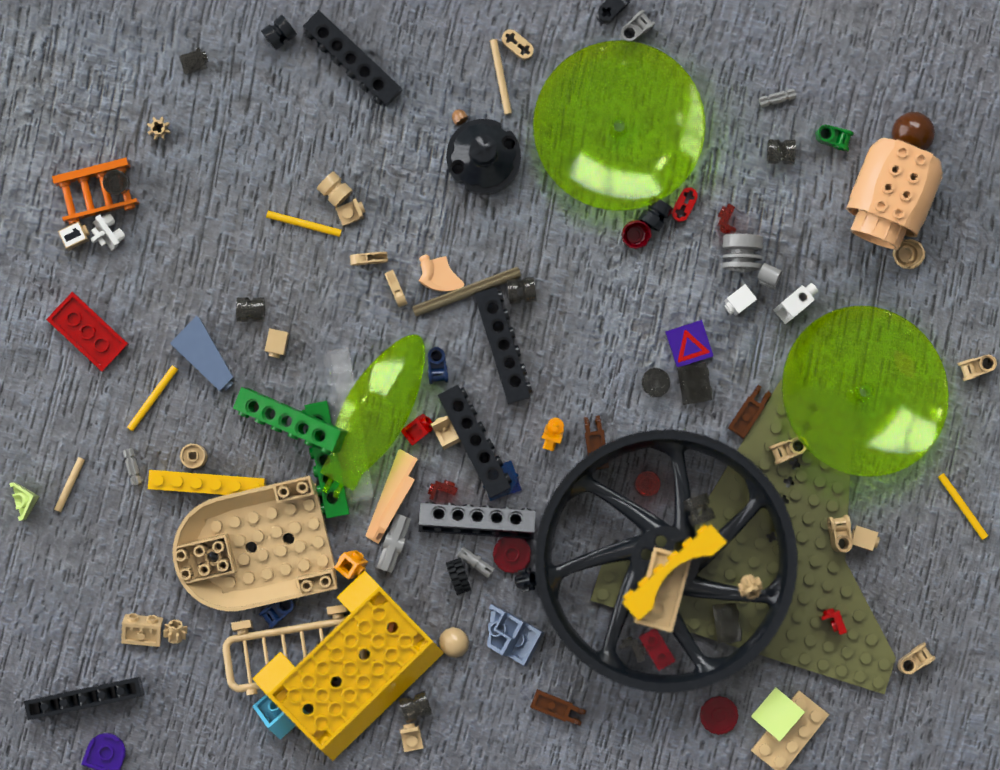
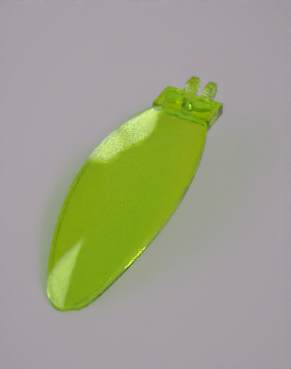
M408 335L391 345L370 364L352 387L335 426L348 432L340 452H332L320 473L329 477L322 490L323 492L329 491L333 480L340 483L333 493L334 498L337 499L344 486L354 491L363 473L384 455L402 431L414 407L423 376L425 345L419 335Z

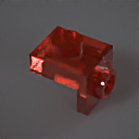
M729 203L727 207L722 206L718 214L720 220L717 226L725 234H734L737 229L728 225L727 222L735 206Z
M444 480V483L436 481L435 484L431 483L427 494L431 495L430 499L434 500L438 489L456 496L458 488L454 487L456 483Z

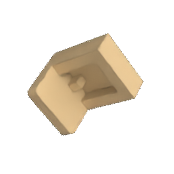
M448 416L440 417L431 423L444 450L461 442Z

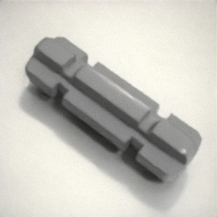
M789 89L786 92L781 91L770 94L768 97L762 96L759 98V104L763 108L769 104L774 105L786 102V100L796 99V92L794 89Z
M132 448L123 450V455L126 458L125 463L128 474L131 476V485H139L142 483L141 476L138 475L139 469L136 458H134V450Z

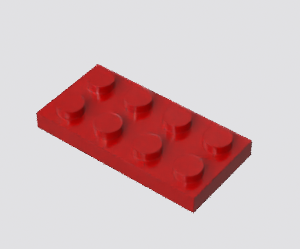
M71 292L46 319L101 372L129 345L74 292Z

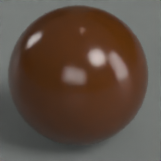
M905 113L893 125V140L898 139L925 151L934 141V125L922 113Z

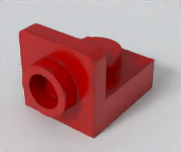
M422 414L403 428L401 432L413 446L433 430L431 426L432 421L425 414Z
M831 608L823 611V615L819 616L821 621L832 617L833 621H830L833 631H837L839 635L847 633L839 610L834 611Z

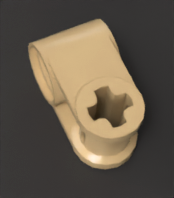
M984 355L957 364L961 366L964 375L963 381L993 371L996 368L997 361L992 355ZM985 358L992 362L990 369H985L982 365Z
M796 437L768 448L772 450L776 460L774 463L777 465L804 453L807 449V442L801 437ZM796 440L803 443V449L799 452L793 449V443Z
M844 515L840 518L828 517L827 527L831 548L836 552L850 551L853 541L849 516ZM841 538L845 542V546L842 549L838 545Z
M923 642L900 658L897 668L903 674H913L936 658L930 654L926 648L927 644ZM906 660H909L912 664L911 669L908 671L903 668V663Z

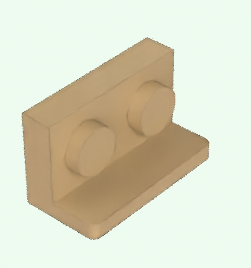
M125 614L122 622L121 644L160 647L163 618L155 615Z

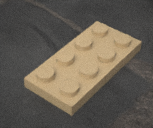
M657 547L653 548L646 574L647 578L654 574L652 570L660 563L664 565L668 561L667 557L672 551ZM691 559L679 564L664 578L655 596L653 608L639 621L635 618L634 623L672 633Z
M799 690L791 700L805 712L781 741L777 740L766 730L751 749L754 754L774 770H786L829 716L827 712Z

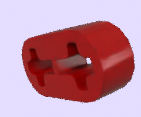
M689 187L681 192L672 210V218L676 222H684L689 217L698 197L695 189ZM689 192H692V197H694V199H690L688 203L685 204L684 201L686 197L684 196V193L688 194ZM684 206L685 209L683 213L686 216H681V218H677V213H675V211H679L681 207Z

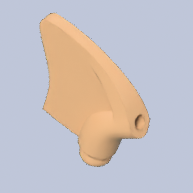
M426 254L419 258L422 276L418 281L423 286L441 292L454 291L464 287L463 281L449 267L446 256L430 260L429 255Z

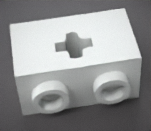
M744 284L726 298L724 307L730 315L734 314L737 316L754 303L757 298L747 285Z

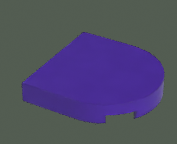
M102 733L95 736L87 746L81 765L95 770H121L126 756V748L123 741L111 733Z

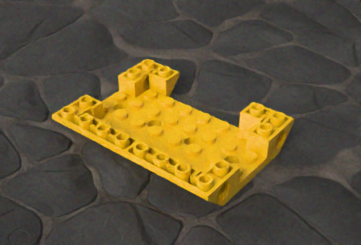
M365 570L337 596L351 613L303 660L294 666L280 651L252 678L265 694L332 761L444 654ZM396 622L397 630L389 632L387 630L388 623ZM362 649H367L370 653L369 657L365 660L359 658V652ZM335 676L340 677L342 680L341 684L337 687L331 685V679ZM305 704L313 705V711L310 714H305L302 711Z

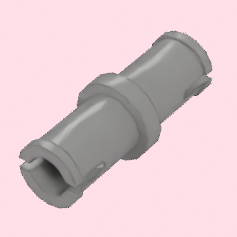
M464 546L457 554V557L468 563L471 569L475 568L486 578H489L490 574L495 570L494 567L484 562L481 556H476Z

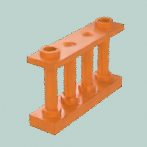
M122 158L52 176L53 183L62 188L68 216L62 217L63 221L72 225L78 221L80 222V219L122 208L125 211L136 208L135 205L140 203L137 198H131L125 174L126 168H130L129 160ZM114 171L115 174H118L124 198L123 202L113 204L107 181L108 173ZM95 176L99 178L106 205L99 208H94L88 184L89 178ZM75 181L81 184L87 211L80 213L75 211L69 187L71 182Z

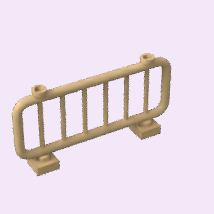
M344 605L327 607V614L332 616L333 619L249 632V629H253L251 620L231 623L232 631L237 632V635L228 637L224 641L222 648L228 686L233 691L246 692V696L258 694V690L261 689L256 682L252 683L246 641L262 638L265 665H267L269 659L266 637L281 635L283 654L288 658L285 634L300 632L303 658H305L307 652L303 631L319 629L320 641L324 639L323 628L338 626L346 618L344 614L348 613V609ZM243 641L249 683L239 685L234 680L230 646L233 643ZM362 649L359 652L360 659L365 660L368 658L367 649Z

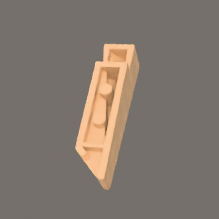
M401 449L397 452L366 533L367 538L378 544L415 482V479L409 475L418 459Z

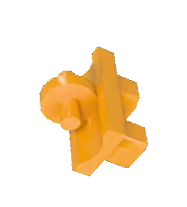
M552 418L546 424L542 438L545 439L544 449L554 451L556 443H561L564 423L560 418Z

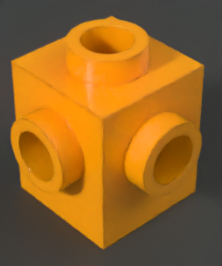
M348 551L339 557L334 568L343 577L353 579L357 578L364 570L366 571L365 566L368 561L364 559V555L359 551Z

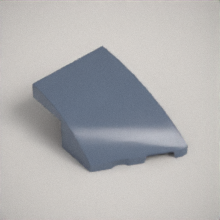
M490 604L489 610H491L490 622L488 623L489 636L487 647L502 656L510 657L523 666H527L544 632L515 615Z

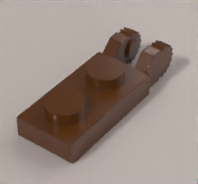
M757 385L750 397L748 396L727 428L742 439L745 438L772 394L768 391L760 403L755 401L754 398L761 391L760 385Z
M600 415L595 416L597 431L590 432L588 417L584 418L586 432L584 434L588 455L606 444ZM607 462L597 470L609 468V463Z
M538 689L530 705V708L579 726L582 723L579 719L568 716L570 710L584 715L586 713V710L574 706L573 703Z

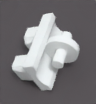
M111 214L95 217L93 221L95 228L91 230L94 237L91 238L92 243L98 241L101 246L107 243L112 251L125 238V234L120 228L114 232L110 230L109 227L115 223Z

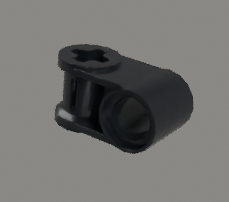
M606 0L598 9L597 20L602 24H609L627 7L631 0ZM608 11L609 16L606 15L605 17H603V12L605 13Z

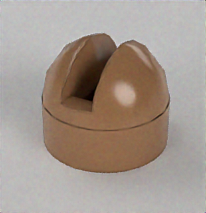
M460 109L455 110L452 114V120L456 126L462 125L469 118L466 112Z

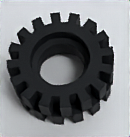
M461 558L446 562L456 594L460 595L471 591Z

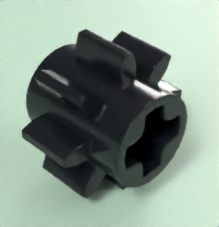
M531 568L518 570V574L514 579L516 587L522 588V592L535 590L537 585L535 572H531Z

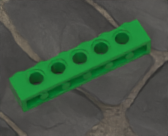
M241 387L233 409L239 411L238 414L246 418L251 416L255 418L254 421L256 423L272 425V430L282 433V430L288 432V437L296 440L299 438L304 439L306 445L315 447V445L322 447L321 451L327 454L340 452L348 432L250 388ZM258 403L259 408L255 412L254 405ZM272 410L275 411V417L273 419L270 416ZM289 417H291L292 423L290 426L287 425V419ZM307 424L309 429L305 434L303 428ZM324 431L325 439L321 441L320 434Z
M328 401L304 405L305 410H302V412L314 417H321L323 421L332 424ZM324 431L321 432L320 436H325ZM317 445L310 447L311 459L315 458L316 466H313L314 476L319 478L320 485H317L318 496H322L323 504H321L323 515H326V519L349 515L350 511L338 453L332 452V454L322 452V447ZM323 455H329L331 459L330 463L326 466L320 463V458ZM328 473L334 476V482L330 485L324 482V476ZM331 492H335L338 495V500L335 503H330L327 499Z

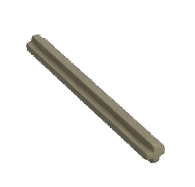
M514 267L414 305L412 307L415 316H420L473 296L475 293L521 277L518 267Z

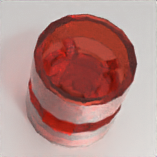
M646 471L636 477L634 486L640 495L648 497L658 492L661 483L655 473Z

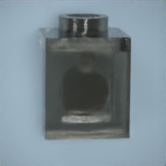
M200 47L196 48V51L179 56L185 75L206 69V62H209L206 52H202Z

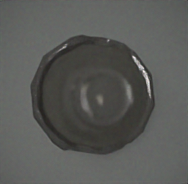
M650 368L641 379L643 390L650 397H661L670 388V377L661 368Z

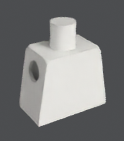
M812 283L807 287L802 285L773 311L787 324L815 300L813 296L818 292V289Z

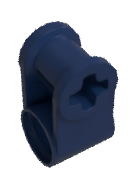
M434 347L428 352L429 384L439 381L449 383L445 353L441 348ZM435 350L442 353V358L439 361H433L431 358V354Z
M294 599L288 600L291 603L289 610L282 608L281 601L270 604L258 615L265 619L269 625L268 628L271 629L295 609Z

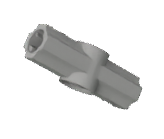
M396 513L390 531L387 532L382 546L383 551L376 568L390 573L393 572L398 555L401 554L411 518Z

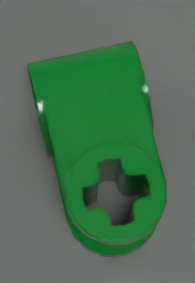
M825 124L817 129L815 138L821 144L849 152L848 145L854 132ZM821 130L829 132L828 139H824L821 136Z

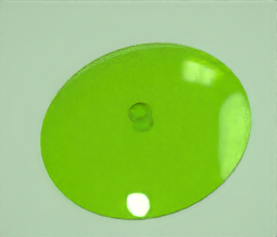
M623 40L606 41L587 46L560 63L548 77L540 91L533 119L535 146L545 170L553 181L574 199L595 208L613 211L634 210L652 205L679 188L691 174L700 157L706 129L705 112L700 94L693 80L683 67L673 58L654 47ZM622 123L625 128L622 131H617L614 129V125Z
M844 307L824 314L813 321L803 330L792 345L782 376L784 408L790 425L807 450L826 465L855 476H884L911 466L933 446L940 435L947 416L949 401L948 382L944 366L936 349L924 333L907 319L877 307ZM860 388L865 390L866 396L861 395Z

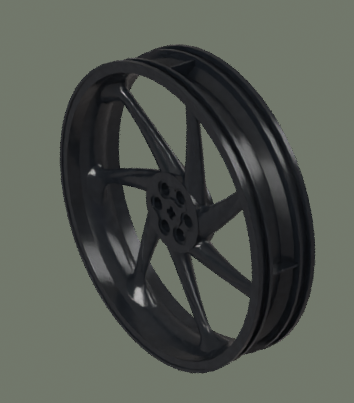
M668 429L637 432L613 440L591 452L572 468L555 489L543 513L536 538L535 576L537 589L544 611L558 637L582 663L596 673L613 682L642 691L672 693L696 690L722 681L743 669L768 646L778 632L792 602L797 579L798 557L795 532L786 506L774 485L750 459L736 449L719 440L689 431ZM653 448L671 457L674 473L675 511L673 525L670 526L642 506L593 479L592 473L612 459L639 449ZM690 449L714 457L738 472L745 479L749 491V502L733 519L717 531L727 542L713 555L691 559L682 595L714 600L766 603L769 606V610L754 634L740 648L727 657L711 658L706 657L700 651L678 609L672 633L695 665L694 671L676 675L643 673L629 669L616 653L618 639L630 613L622 603L624 600L623 596L631 589L635 591L639 587L637 583L646 576L645 573L649 567L650 560L642 559L641 553L644 549H649L653 552V548L657 547L673 552L675 543H683L689 537L692 539L695 537L692 499L684 452ZM590 492L595 494L622 513L642 531V535L599 548L557 566L552 564L553 539L561 513L569 500L582 493ZM761 508L768 510L777 535L779 572L766 589L760 590L761 593L757 598L748 599L747 596L742 597L737 586L707 580L698 576V573L737 536ZM658 536L666 538L667 543L664 547L656 545L655 540ZM630 561L613 609L602 649L595 651L580 637L563 612L559 602L561 582L564 577L588 568L614 562Z

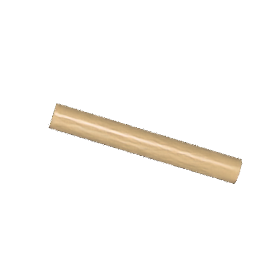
M77 458L54 510L62 511L85 459Z

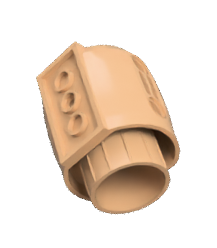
M881 138L869 148L846 207L849 213L856 216L851 232L868 242L892 250L900 248L904 236L917 237L942 180L941 161L933 156L932 153L898 139Z

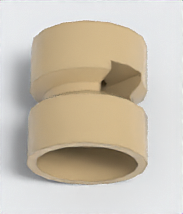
M333 171L318 185L317 190L324 196L328 195V201L336 208L350 196L353 190L346 183L341 184L342 179Z
M191 443L183 447L180 459L184 466L191 469H199L206 464L208 455L204 447Z

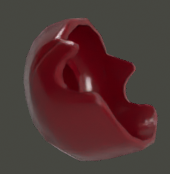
M632 220L624 226L621 236L623 242L629 248L639 249L647 245L652 234L650 227L645 222Z

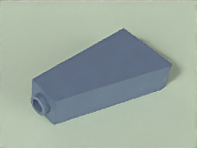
M196 316L170 344L220 392L223 390L228 391L234 384L232 381L235 378L204 323Z

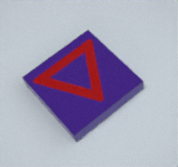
M702 320L665 331L677 368L713 357Z

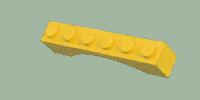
M149 470L148 489L228 495L266 486L267 479Z
M706 524L702 525L696 531L698 533L697 536L693 539L689 537L681 544L683 548L680 551L674 550L667 557L668 561L664 565L660 563L652 570L653 575L649 578L645 576L637 583L639 587L635 591L631 589L623 596L624 600L622 603L638 621L653 608L659 586L675 567L691 558L713 555L727 543L711 524L708 526Z

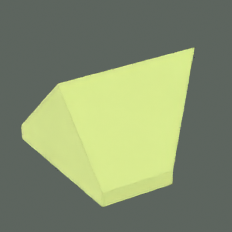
M9 483L10 487L14 489L15 494H12L15 500L16 509H19L20 517L18 519L19 521L26 520L40 496L18 483Z

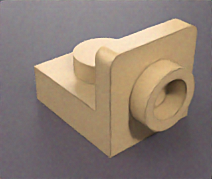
M356 199L335 208L342 226L363 219L362 213L366 212L362 202L358 203Z
M415 723L404 724L403 728L400 729L404 752L423 749L419 725L415 726Z

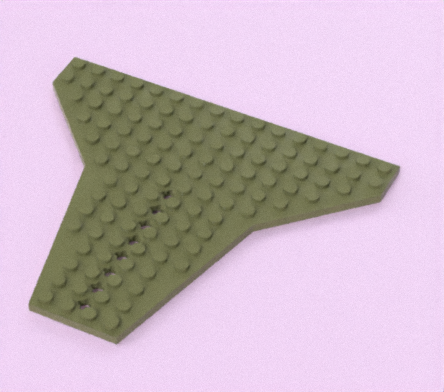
M781 379L737 450L750 459L767 476L781 498L783 495L786 496L788 504H785L790 515L797 544L798 569L792 602L778 632L759 655L885 695L896 657L845 561L846 552H836L831 548L827 527L828 517L840 518L848 515L854 402ZM814 404L817 412H813L810 415L809 410L806 408ZM806 422H808L809 426L811 427V431L807 430V432L804 433L803 428H801V424H805ZM796 437H801L807 442V449L804 453L777 465L774 463L776 460L772 450L768 448ZM796 440L793 443V449L795 451H798V447L795 446V443H799V440ZM797 459L800 466L794 470L789 462ZM726 467L701 510L694 516L695 536L698 535L696 531L704 524L706 526L711 524L717 531L720 530L749 502V491L745 479L731 467ZM791 477L794 485H790L787 488L784 479ZM761 508L737 536L698 573V576L738 587V584L741 583L740 580L744 576L753 575L754 578H760L763 589H766L779 572L778 541L776 539L770 543L769 538L766 537L771 532H774L777 537L768 510ZM658 536L655 543L658 547H664L667 541L664 536ZM842 538L839 540L838 543L841 549L845 546V542ZM682 542L675 543L674 550L680 551L683 548ZM644 549L641 553L642 559H651V550ZM630 561L601 565L590 601L614 608ZM683 595L679 605L680 614L690 633L740 648L754 634L769 610V606L766 603L714 600ZM831 608L834 611L839 610L847 633L839 635L837 631L834 632L830 621H833L832 617L821 621L819 616L823 615V611Z

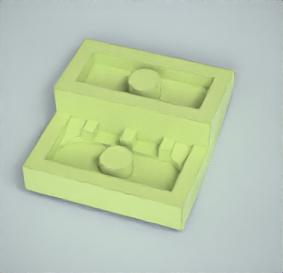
M775 687L751 717L777 740L781 741L805 712Z

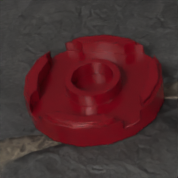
M503 537L494 546V562L504 572L517 573L518 570L525 569L530 562V546L524 539Z
M711 697L701 707V723L706 730L713 734H727L733 730L738 721L737 707L727 697Z

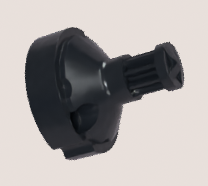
M476 119L465 123L452 135L447 146L446 160L450 175L456 183L466 185L467 191L472 194L491 195L504 190L513 182L520 168L521 151L518 140L513 132L504 131L501 128L500 122L491 119ZM511 140L515 143V146L512 149H507L504 143ZM461 165L463 167L462 173L455 174L452 171L453 167Z

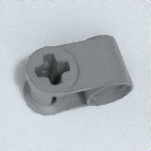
M643 9L622 28L620 33L622 43L626 45L633 44L656 24L654 21H650L644 14L645 11ZM631 31L634 37L626 38L624 32Z
M764 263L757 278L761 285L775 290L783 272Z

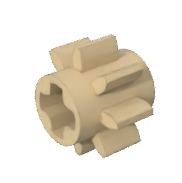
M153 117L154 122L152 124L147 123L151 128L147 133L149 135L155 134L154 140H157L158 137L165 140L164 135L166 133L171 134L167 130L170 123L166 122L164 124L163 117L160 120H156ZM157 125H160L162 127V131L160 133L156 130Z
M753 575L744 576L740 580L741 583L738 584L741 596H747L748 599L757 598L761 593L760 590H763L760 578H754Z
M171 620L168 624H165L163 637H168V642L178 644L182 639H186L187 626H183L182 621Z

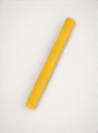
M267 211L266 218L337 237L341 236V229Z
M173 365L170 367L127 428L131 431L135 430L178 371Z
M944 473L939 475V480L980 538L983 540L988 537L986 531Z

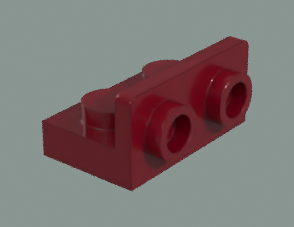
M656 628L639 636L659 671L675 662L673 655Z

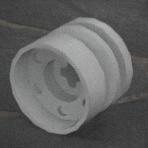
M754 234L723 235V248L731 250V254L722 256V259L731 260V262L722 263L723 269L733 272H752L761 269L762 264L754 263V261L762 260L763 256L754 254V251L763 249V236Z

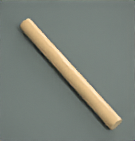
M497 39L490 40L504 114L509 115L512 114L498 41Z

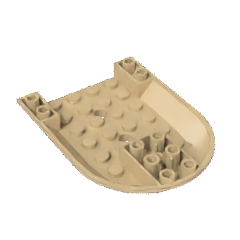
M311 476L209 499L190 511L176 532L173 543V562L176 574L183 587L192 597L213 609L241 611L338 588L333 553L318 492ZM286 533L294 536L293 543L288 544L284 541ZM248 542H254L257 545L255 552L248 551ZM211 551L218 554L219 558L217 561L210 558Z

